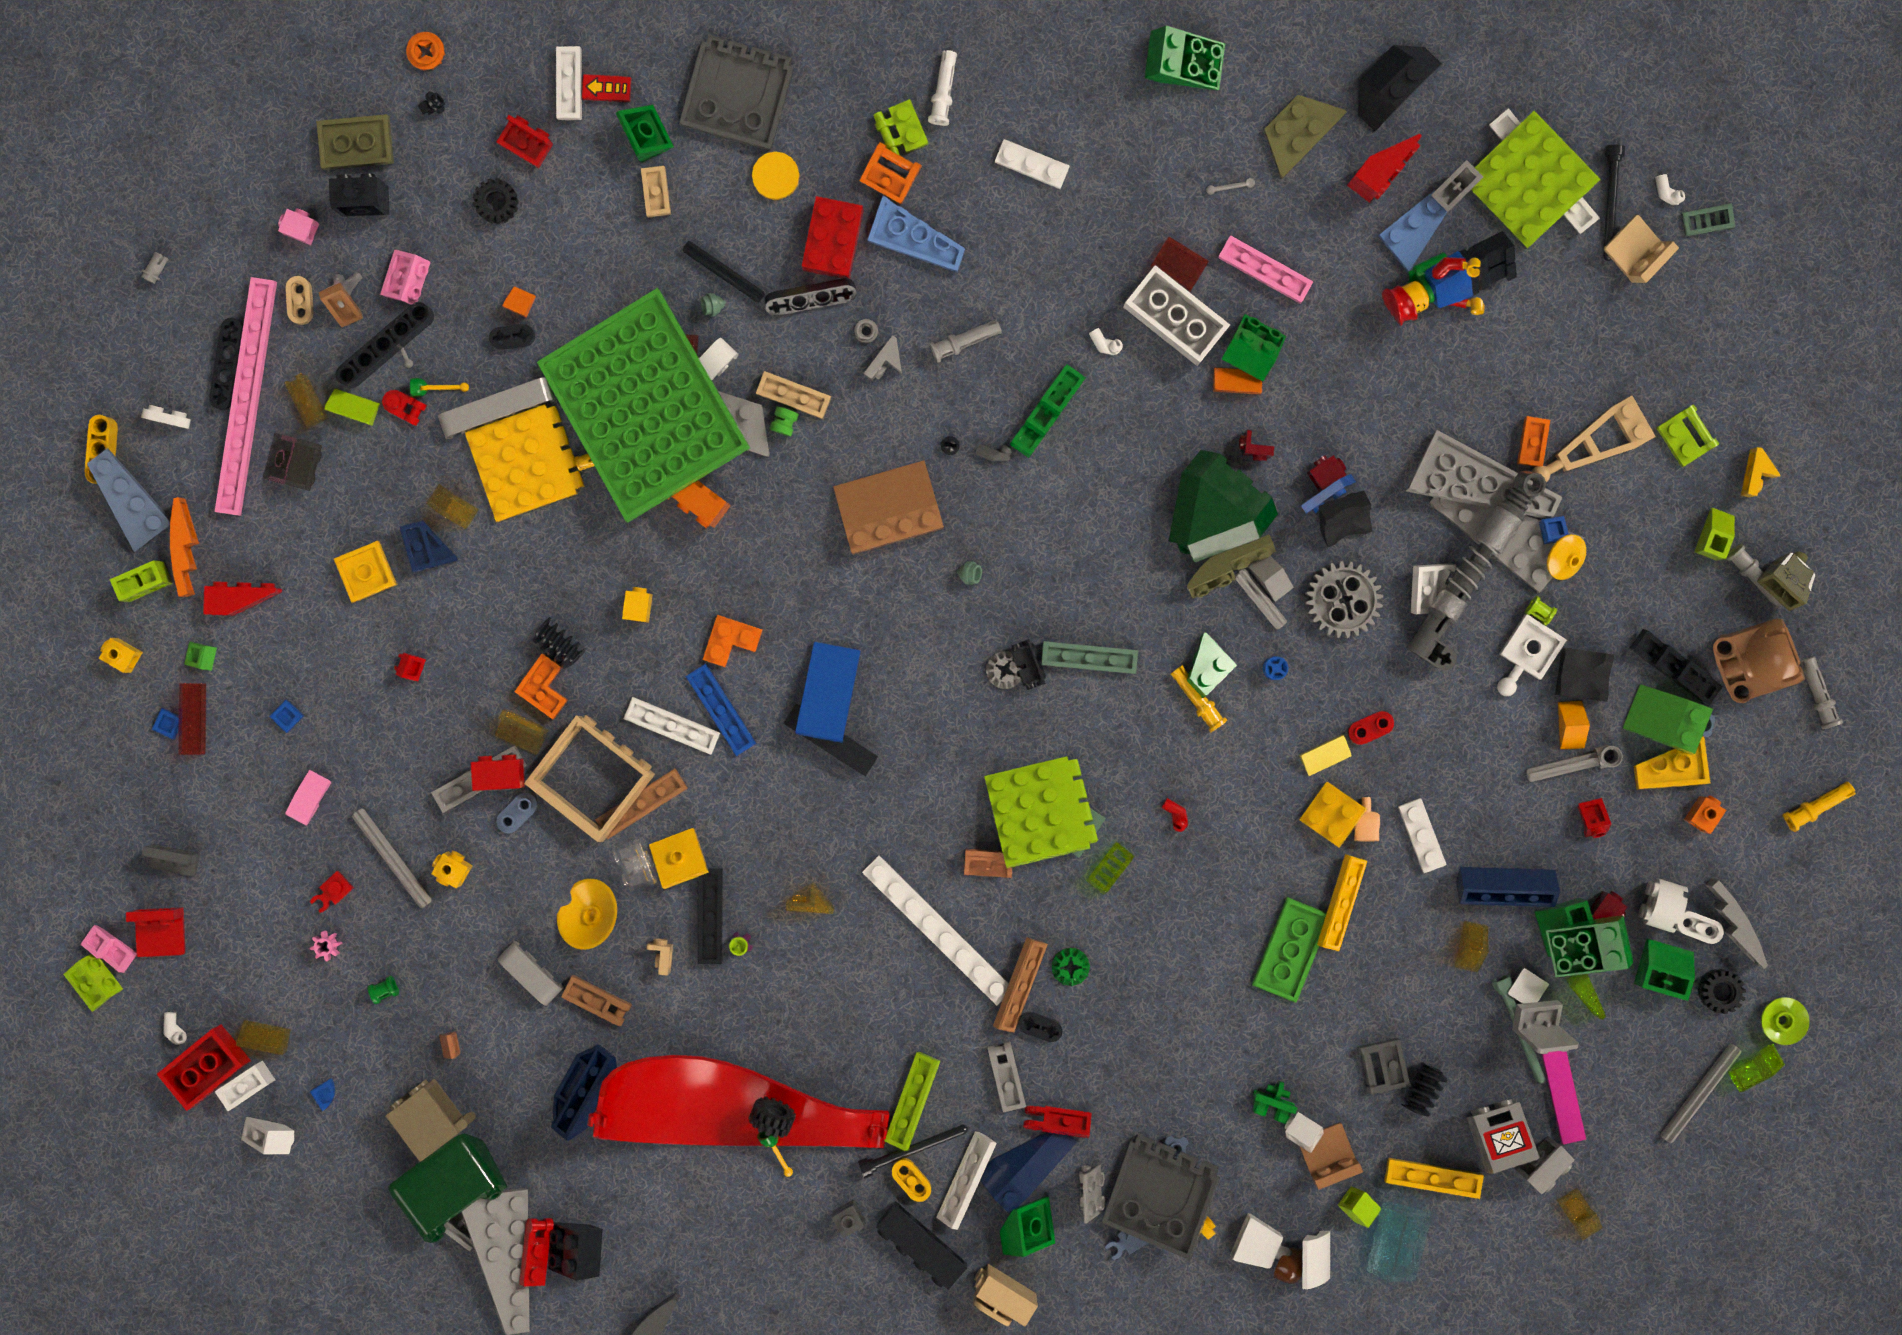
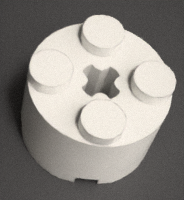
M1658 878L1654 882L1649 881L1645 890V894L1649 895L1647 903L1641 905L1638 917L1643 918V923L1674 933L1677 930L1673 928L1674 924H1680L1685 913L1688 898L1683 897L1684 891L1688 892V888Z

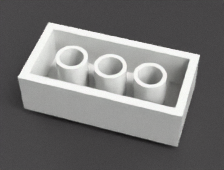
M1156 265L1125 302L1123 307L1196 366L1199 365L1230 326L1229 323Z

